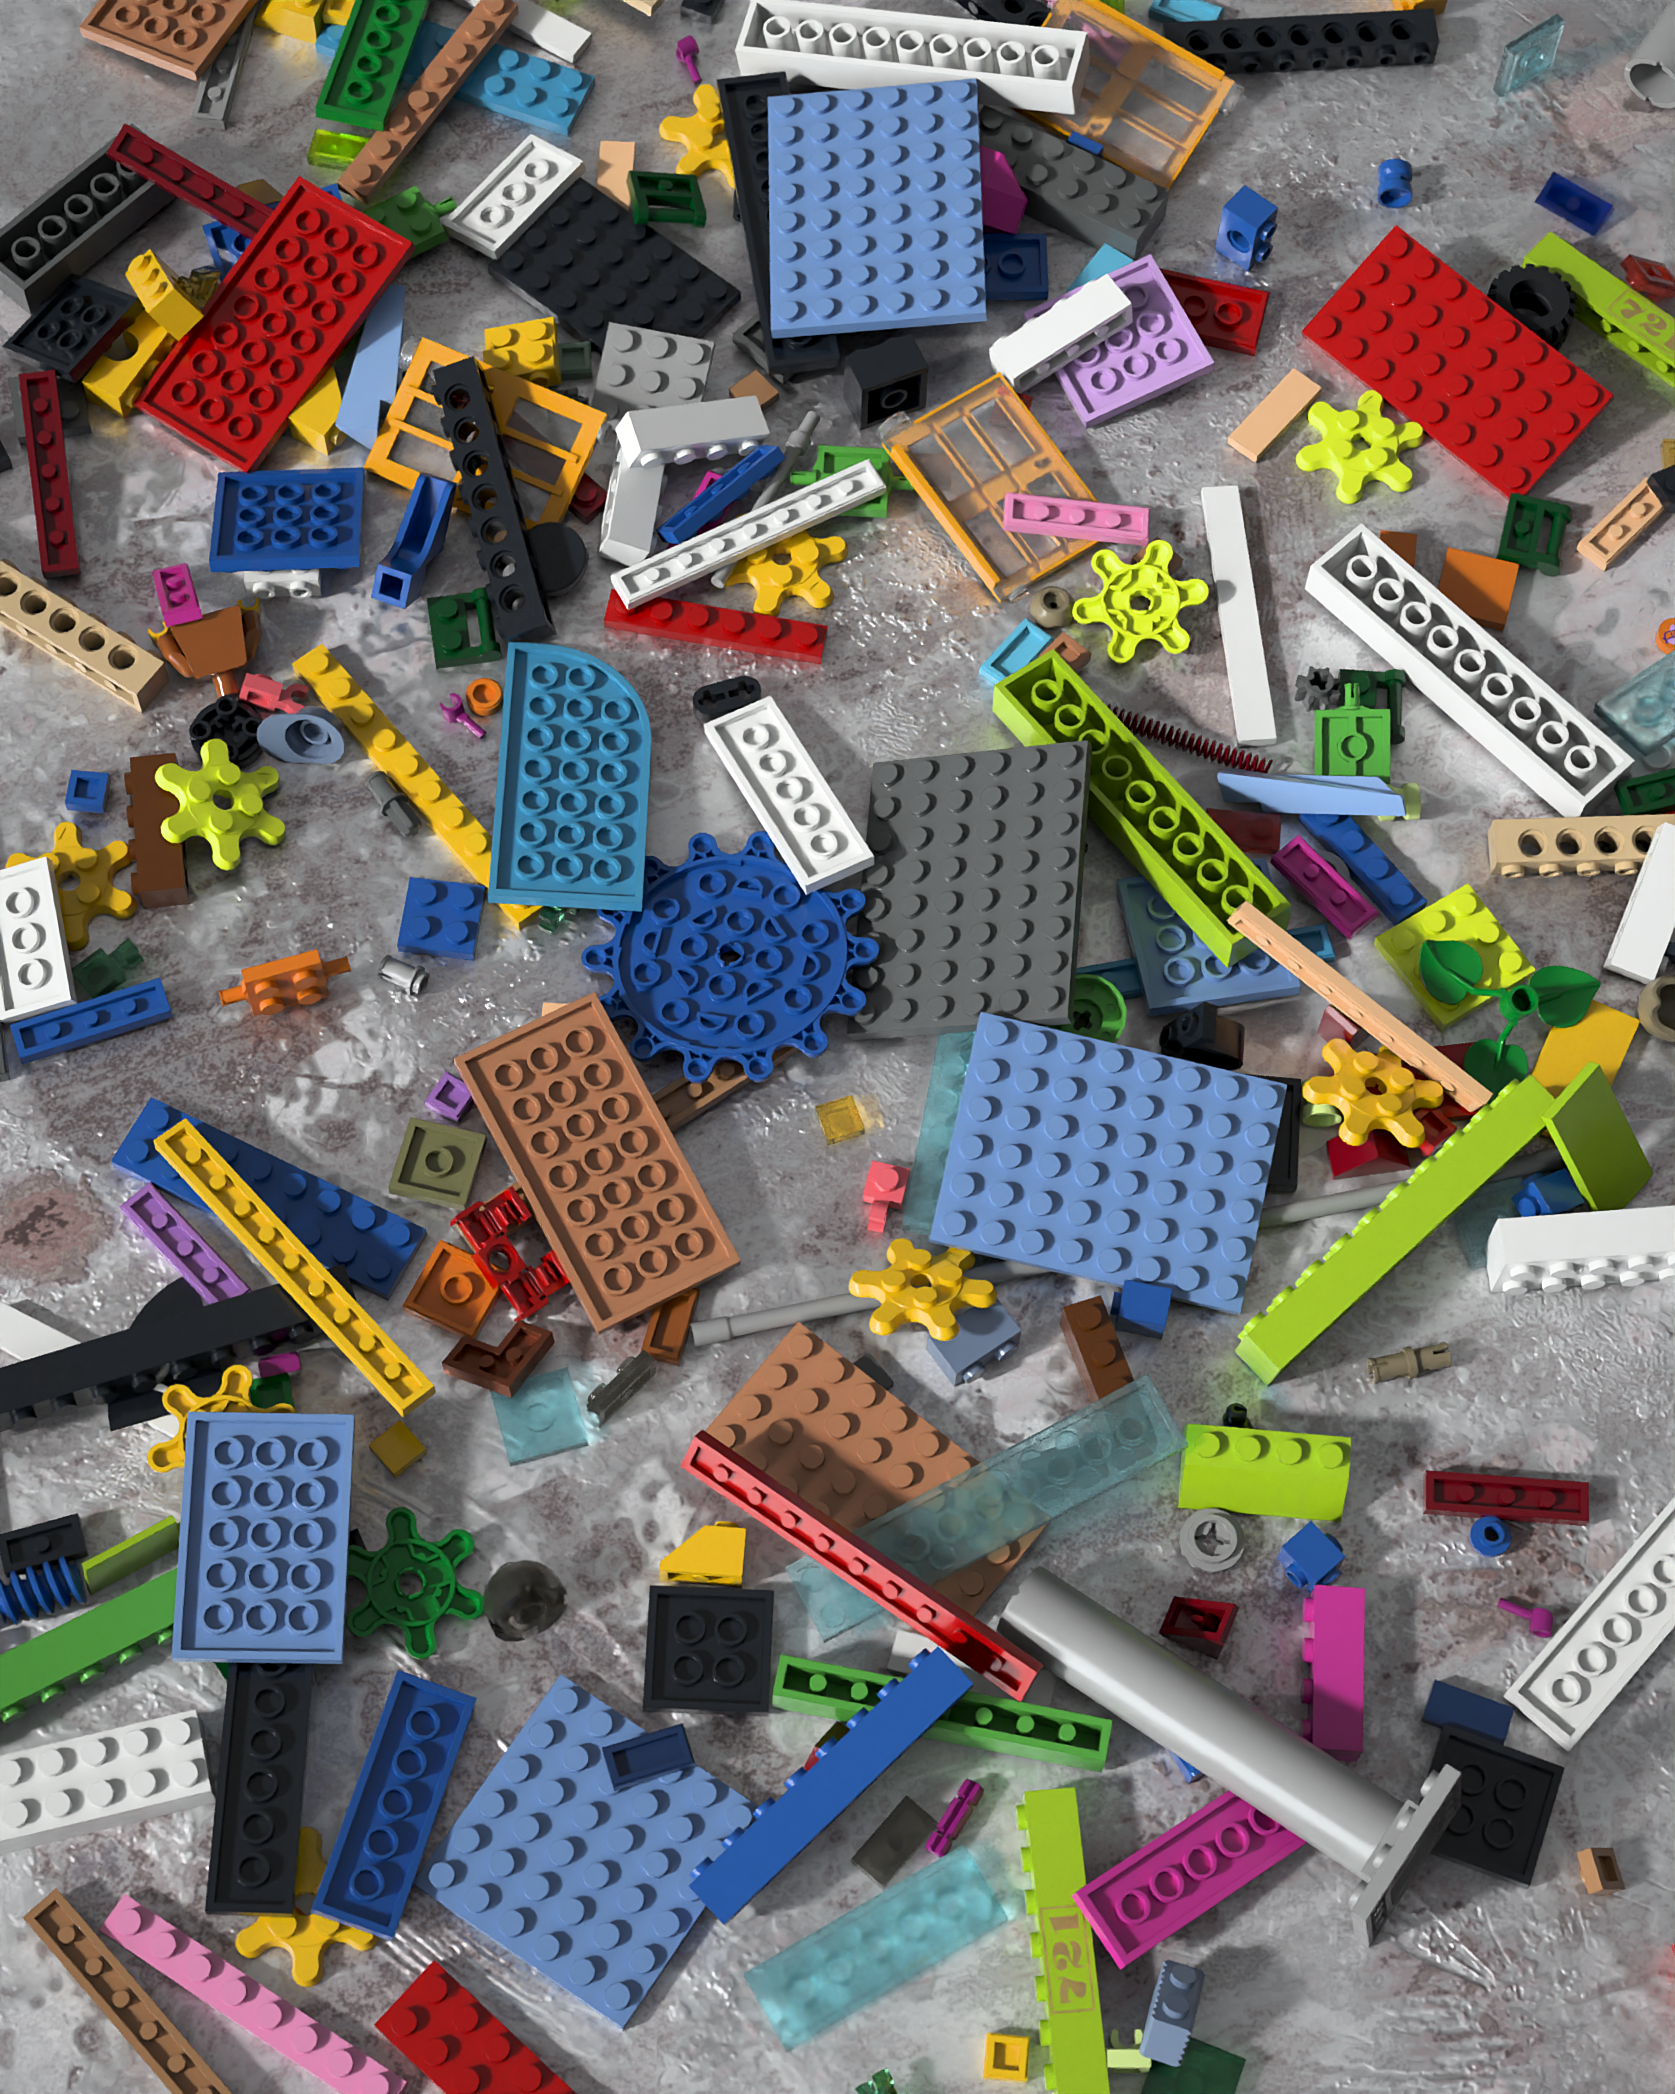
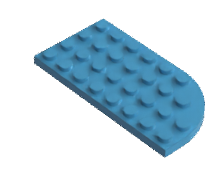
M508 642L488 903L642 912L651 761L650 721L640 696L623 675L607 663L588 653L559 645Z

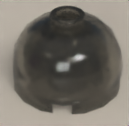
M520 1560L502 1565L493 1574L485 1586L482 1607L496 1637L503 1641L518 1642L525 1640L523 1632L538 1625V1634H540L559 1620L567 1608L568 1602L564 1597L567 1592L552 1569L534 1560Z

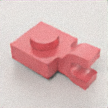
M246 673L238 701L270 712H274L275 708L284 710L287 714H295L304 708V705L295 703L292 697L305 699L309 686L293 684L285 690L282 689L283 683L276 682L267 675Z
M872 1160L863 1193V1202L872 1203L868 1230L883 1233L889 1208L901 1210L910 1175L909 1168Z

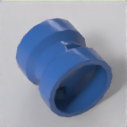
M1390 159L1379 165L1378 181L1380 185L1378 186L1377 199L1382 206L1401 208L1412 201L1413 188L1410 182L1413 177V168L1409 162L1402 159Z

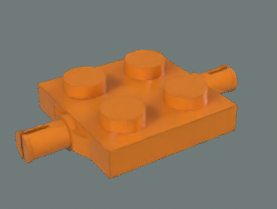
M315 949L242 969L243 980L240 986L219 990L218 992L223 1007L245 1000L251 1005L254 1016L260 1014L274 1015L286 1007L297 1004H314L322 997L329 996L326 985L329 977L351 972L347 956L324 962L319 957L318 950Z

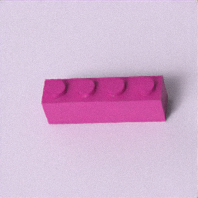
M1315 1585L1310 1598L1304 1597L1302 1609L1303 1622L1309 1623V1638H1303L1302 1663H1309L1308 1678H1303L1301 1683V1703L1308 1704L1307 1719L1301 1720L1300 1736L1337 1760L1357 1762L1363 1753L1365 1588Z

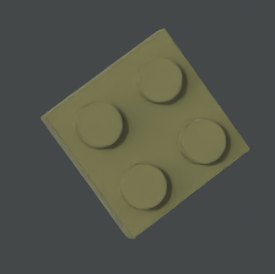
M410 1117L388 1186L389 1194L461 1211L467 1209L486 1147L487 1136L473 1131Z

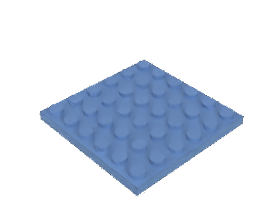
M561 1674L413 1881V1886L624 2031L707 1908L689 1888V1885L694 1881L690 1873L708 1856L714 1862L726 1850L721 1843L735 1829L740 1826L746 1831L757 1820L753 1813L759 1806L696 1764L695 1767L614 1791L602 1747L648 1734V1732Z

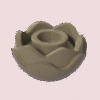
M1045 587L1034 595L1030 604V613L1040 626L1057 630L1070 624L1073 618L1072 608L1075 601L1072 595L1061 587Z

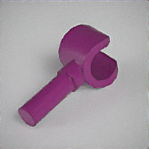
M689 35L677 42L676 57L680 62L685 63L694 84L697 85L702 82L693 56L699 53V47L695 39Z
M450 693L451 702L455 707L447 708L440 703L444 719L449 723L460 722L480 739L484 738L487 732L465 713L461 697L455 693Z
M1502 1597L1500 1598L1497 1607L1522 1617V1619L1530 1620L1528 1632L1531 1635L1541 1638H1549L1551 1636L1553 1616L1549 1610L1545 1608H1534L1531 1610Z

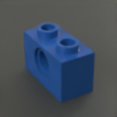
M1244 185L1223 206L1215 250L1247 272L1257 262L1263 263L1273 249L1271 240L1277 229L1275 221L1278 207Z

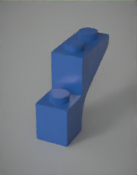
M422 472L419 475L396 539L385 558L377 564L371 598L406 609L421 597L427 564L444 549L457 483L426 472Z

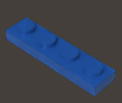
M760 445L657 528L655 531L662 542L681 544L696 537L698 534L697 530L704 524L719 519L724 514L723 509L731 502H736L746 497L750 493V487L758 480H764L773 475L777 470L776 466L785 459L779 446Z
M1300 813L1299 822L1326 851L1337 855L1344 861L1349 870L1350 878L1394 926L1426 907L1427 900L1349 815Z
M156 978L10 1024V1028L23 1065L171 1018L173 1015L161 978Z

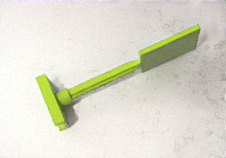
M173 1515L82 1563L86 1586L90 1595L178 1549L181 1520L176 1523Z

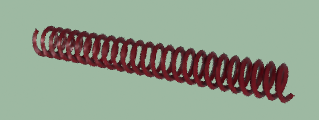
M1117 706L1112 711L1115 715H1117L1118 711ZM1124 708L1118 716V719L1130 731L1132 730L1134 735L1140 731V737L1142 738L1147 733L1148 740L1154 736L1156 743L1161 738L1162 745L1168 741V746L1171 747L1175 743L1176 750L1182 746V751L1185 752L1189 748L1190 755L1196 751V756L1199 757L1203 753L1204 759L1210 756V760L1213 762L1217 758V763L1221 764L1224 761L1225 767L1231 763L1232 769L1238 766V769L1241 770L1245 768L1247 771H1252L1253 769V772L1260 771V773L1267 774L1273 762L1272 759L1269 760L1264 770L1265 757L1261 759L1257 767L1259 756L1255 755L1250 765L1251 752L1247 754L1243 762L1245 751L1242 750L1236 760L1237 747L1233 749L1229 757L1231 746L1228 745L1222 755L1223 742L1219 744L1215 752L1217 742L1214 740L1207 752L1209 737L1205 739L1201 747L1202 735H1200L1193 747L1195 733L1191 734L1186 744L1188 730L1184 732L1179 742L1181 728L1177 729L1172 739L1173 725L1165 737L1167 723L1163 724L1158 734L1160 721L1156 722L1151 732L1152 718L1149 719L1144 730L1146 716L1142 717L1138 727V713L1135 714L1131 725L1132 711L1128 712L1124 722Z

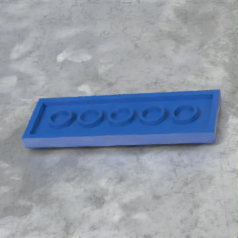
M397 1670L310 1913L392 1941L477 1698Z

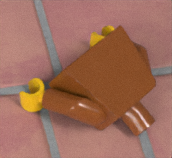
M255 598V605L252 607H244L242 599H239L238 605L203 614L202 619L166 627L163 621L165 629L161 633H153L151 628H148L147 631L153 645L159 648L165 661L184 677H194L197 684L213 680L218 698L234 696L240 693L234 674L248 669L247 662L256 657L261 640L262 627L259 598Z

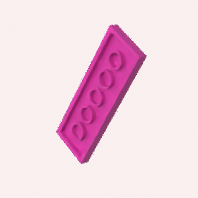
M1228 1790L1075 1892L1071 1897L1121 1970L1301 1848L1307 1842Z

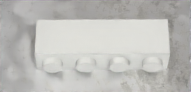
M1108 274L1098 280H1091L1068 299L1059 300L1052 309L1043 315L1029 319L1021 329L1009 336L999 338L989 348L991 367L996 374L1000 372L1015 393L1019 395L1133 323L1132 303Z
M756 395L628 411L615 429L628 467L643 466L644 469H652L662 463L669 462L682 465L699 458L717 460L729 454L739 453L741 456H748L757 447L762 445L770 434Z
M618 436L597 556L632 566L643 561L646 556L651 557L655 550L657 537L653 536L654 526H657L662 513V506L658 505L659 496L663 494L667 483V475L663 474L664 465H667V463H662L652 469H644L643 466L629 468Z
M1667 822L1658 826L1603 966L1607 970L1645 985L1655 979V977L1663 975L1669 959L1664 956L1668 943L1675 942V826Z

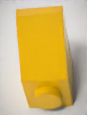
M265 0L254 20V24L264 29L315 44L326 23H323L322 17L326 0Z
M330 367L325 376L288 416L291 436L327 456L336 445H341L347 436L346 433L336 426V419L342 399L333 367Z
M718 1521L714 1523V1526H703L660 1561V1581L742 1588L746 1528H739L737 1523L729 1521Z

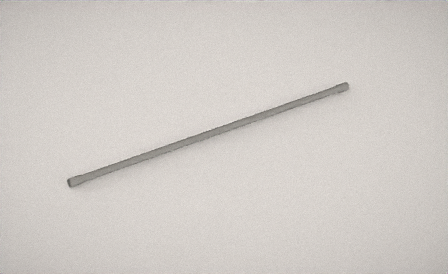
M1556 1146L1541 1149L1532 1154L1517 1156L1490 1182L1540 1171L1546 1173L1568 1167ZM1403 1180L1262 1208L1258 1229L1380 1205L1387 1199L1386 1196ZM1002 1261L970 1268L963 1273V1276L974 1280H986L994 1284L1053 1271L1011 1261ZM845 1293L733 1317L723 1316L690 1323L693 1342L696 1347L729 1340L735 1336L794 1325L798 1321L803 1323L877 1308L882 1303L874 1298H860L851 1293Z

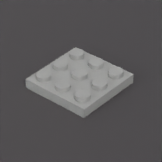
M609 322L591 403L592 408L607 414V418L599 431L617 434L615 429L628 411L703 402L715 351V342Z

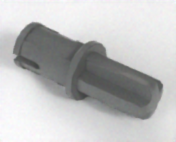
M377 771L370 775L365 782V786L381 805L380 812L382 815L389 816L404 837L417 835L422 824L407 804V796L404 793L398 792L384 771Z

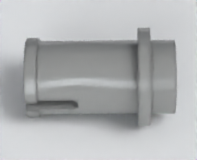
M386 955L378 968L379 973L377 974L381 979L406 988V992L410 995L415 993L422 994L430 979V974L425 972L423 966L419 965L415 968L393 958L391 955Z

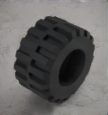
M1526 264L1525 268L1515 265L1511 267L1510 272L1506 269L1499 273L1498 278H1494L1487 296L1559 351L1567 338L1576 311V305H1574L1576 297L1574 292H1570L1571 285L1568 281L1562 282V275L1554 272L1552 274L1548 272L1549 268L1541 266V269L1534 268V264ZM1515 309H1529L1536 312L1541 317H1527L1520 314Z

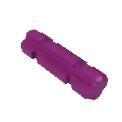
M970 1779L964 1780L958 1790V1798H953L936 1827L938 1831H933L926 1842V1849L934 1856L941 1859L946 1857L952 1847V1839H957L974 1810L972 1806H977L982 1798L984 1788Z

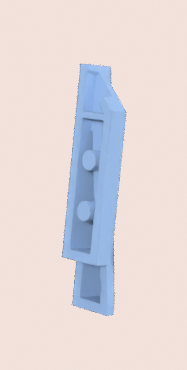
M390 284L367 316L336 419L338 429L368 449H372L379 434L380 420H385L398 390L406 286Z
M1230 768L1217 774L1224 802L1261 803L1263 813L1406 816L1407 813L1403 795L1393 792L1379 777L1279 775Z

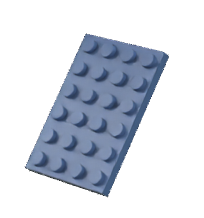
M188 1412L172 1643L173 1662L343 1664L355 1437L354 1414Z

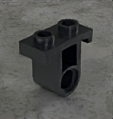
M1204 1001L1163 1027L1159 1037L1161 1055L1229 1071L1237 1070L1243 1066L1245 1027L1236 1021L1217 1016V1005Z

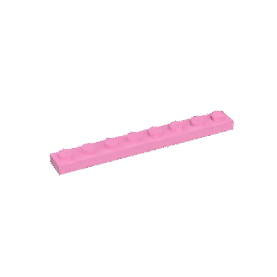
M123 1895L99 1929L103 1935L340 2094H402L408 2086L407 2081L128 1895Z

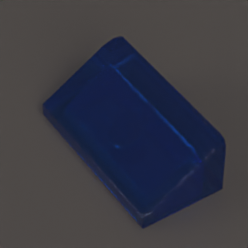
M1554 171L1535 200L1536 204L1594 237L1615 210L1610 203Z

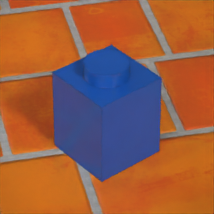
M1125 1280L1122 1293L1114 1292L1110 1315L1117 1316L1115 1330L1162 1340L1172 1289Z

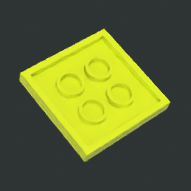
M1468 883L1377 936L1374 942L1376 948L1441 1032L1499 997L1477 996L1467 992L1464 999L1456 1005L1437 1001L1426 990L1419 972V954L1424 941L1454 940L1472 947L1480 956L1483 966L1481 979L1473 985L1475 988L1497 990L1504 988L1506 991H1509L1530 979L1536 972L1533 965Z

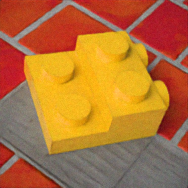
M554 317L484 329L486 350L483 351L484 363L544 388L561 384L558 333ZM488 385L489 389L493 392L495 387Z

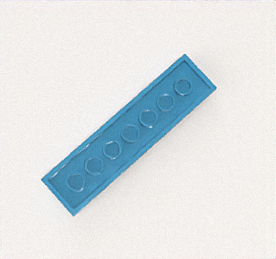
M424 20L402 81L414 85L456 30ZM326 23L315 43L316 52L334 58L345 26ZM494 43L452 98L569 136L595 87V76Z

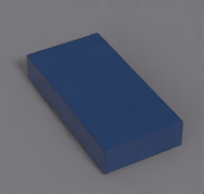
M1434 1680L1421 1722L1438 1728L1447 1724L1504 1745L1515 1708Z
M683 1723L602 1747L614 1791L695 1767V1761Z

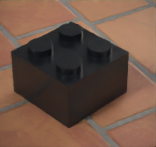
M911 333L902 337L889 338L884 343L867 349H857L850 355L845 356L843 398L860 431L926 408L929 366Z

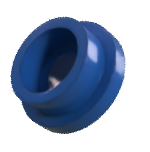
M1487 1516L1478 1519L1473 1524L1469 1539L1477 1553L1493 1558L1502 1555L1508 1549L1511 1543V1533L1508 1526L1502 1520ZM1484 1531H1494L1498 1536V1540L1494 1542L1487 1540L1484 1536Z

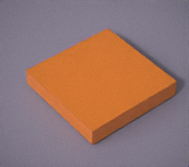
M1448 547L1438 590L1479 626L1503 631L1519 564Z
M440 1239L402 1307L403 1311L460 1338L465 1335L477 1340L503 1291L500 1286L494 1290L472 1259L471 1256L474 1254ZM490 1262L494 1270L498 1272L507 1271L506 1269L501 1268Z

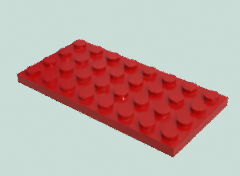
M299 176L202 308L201 312L204 316L178 341L137 397L134 405L138 410L236 470L247 474L251 471H256L289 426L288 416L325 376L416 249L413 242Z
M1397 225L1394 226L1301 331L1305 339L1369 390H1375L1379 393L1385 403L1409 422L1420 424L1425 435L1507 500H1509L1511 493L1528 496L1614 400V395Z

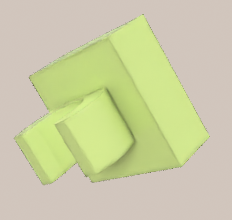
M1113 2029L1109 2037L1111 2049L1106 2050L1108 2074H1147L1151 2068V2059L1139 2053L1143 2037L1141 2029H1135L1133 2036L1134 2044L1130 2047H1124L1120 2044L1118 2029Z

